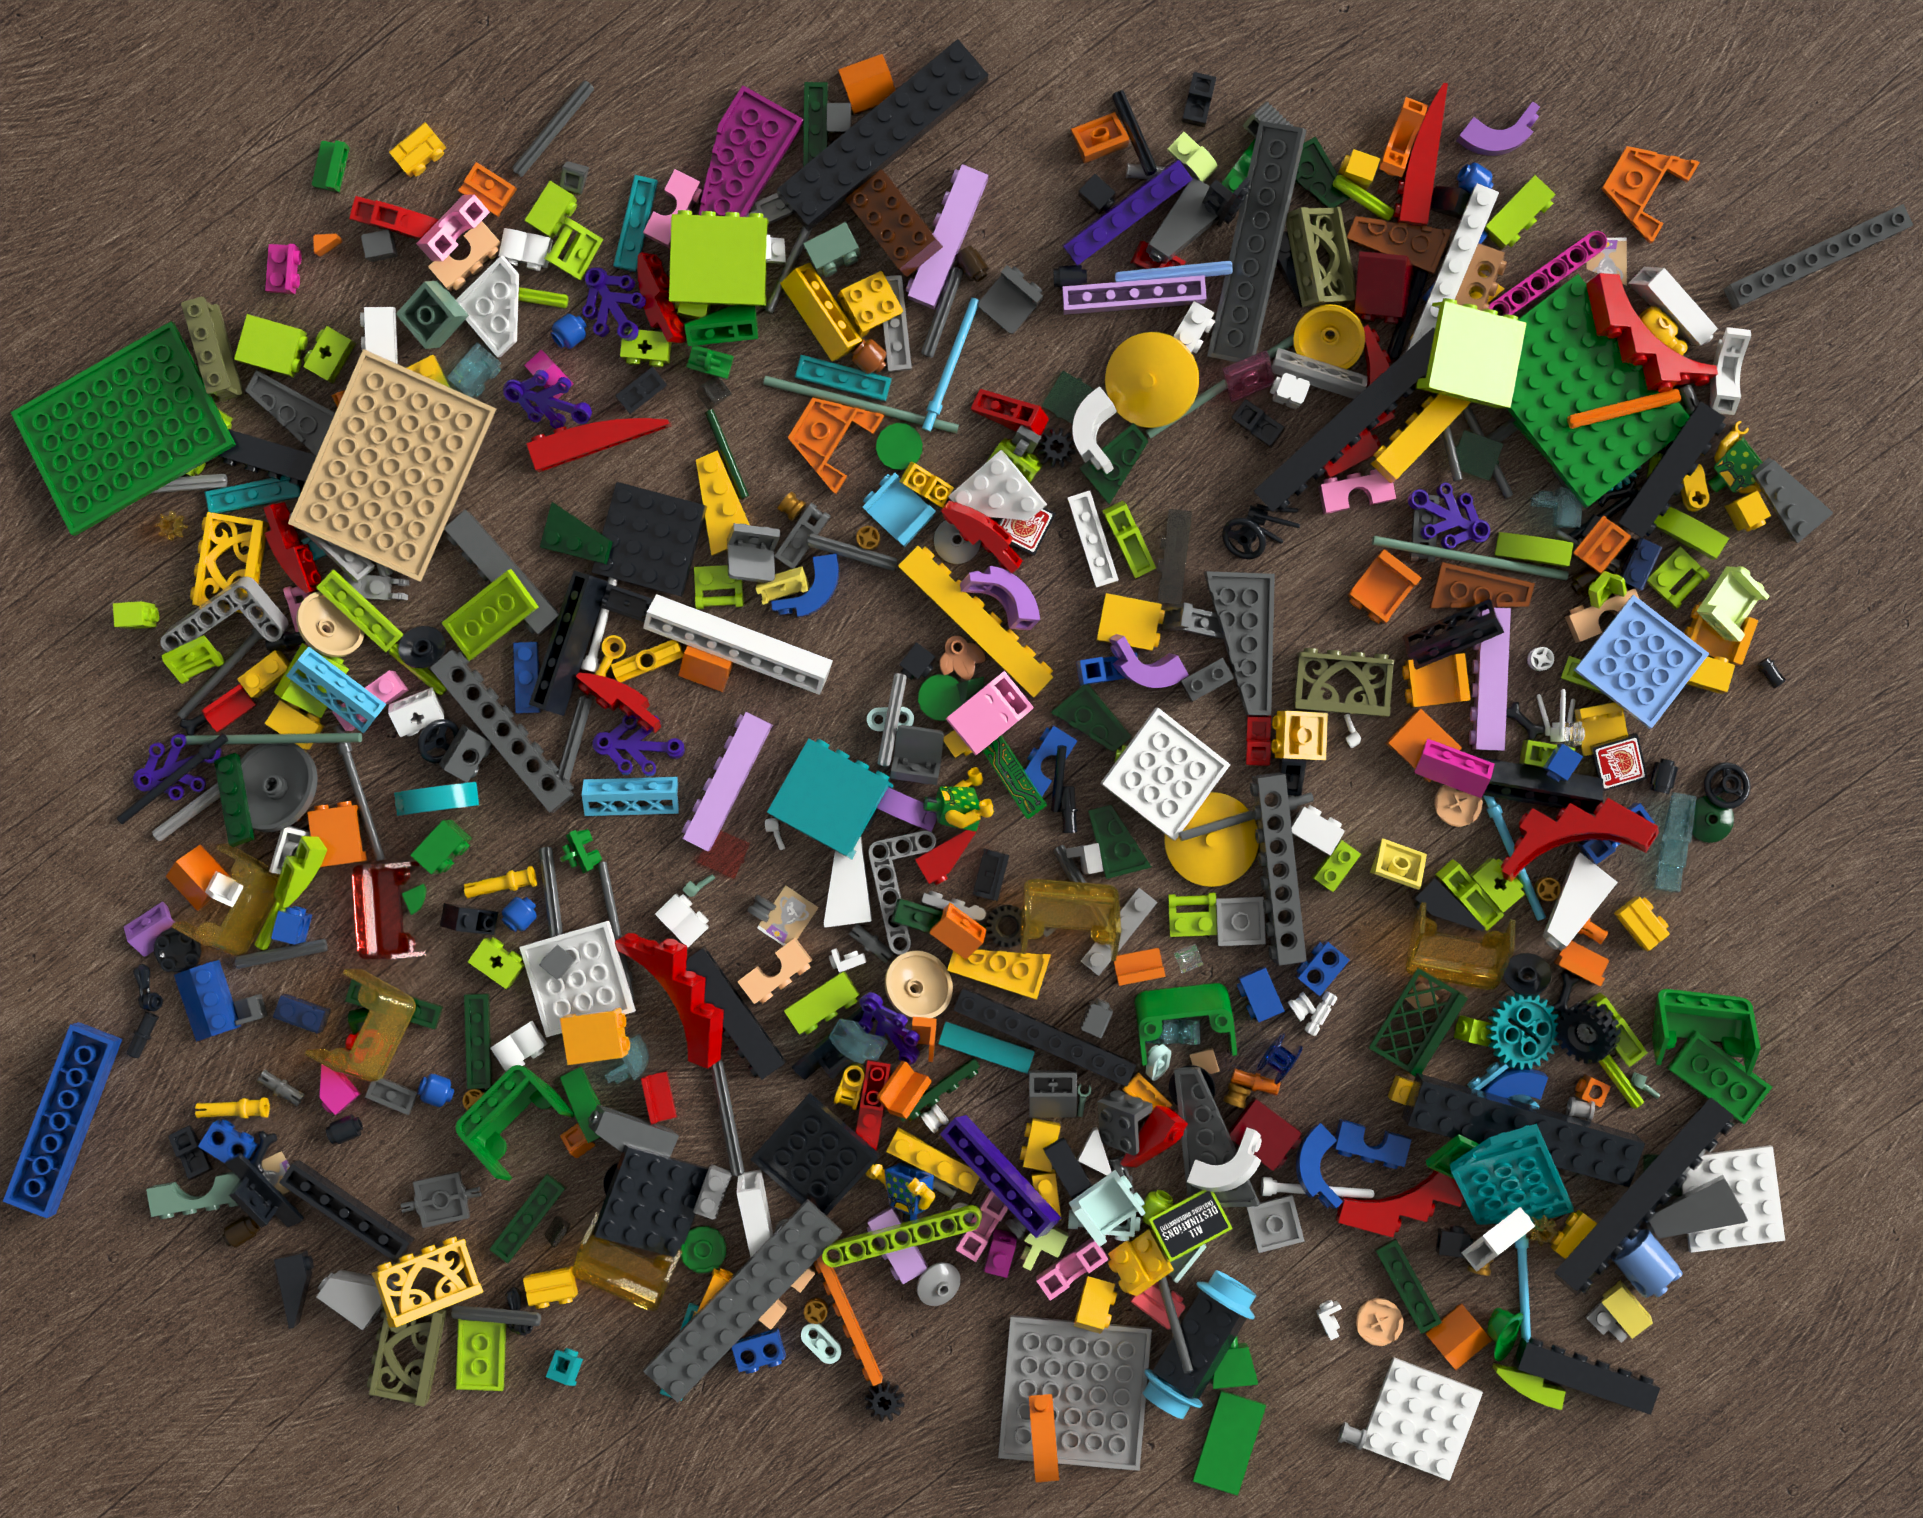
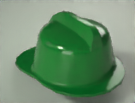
M1501 1308L1494 1309L1488 1322L1487 1333L1496 1344L1494 1349V1359L1496 1361H1502L1511 1352L1517 1338L1519 1326L1523 1320L1522 1313L1514 1315Z

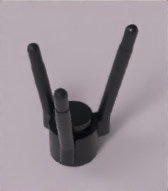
M1258 503L1257 506L1250 505L1247 519L1255 522L1258 526H1264L1267 520L1289 527L1300 528L1298 523L1269 516L1266 511L1271 510L1265 505ZM1286 507L1281 512L1297 513L1299 510L1298 508ZM1259 526L1264 535L1280 544L1283 543L1281 538Z

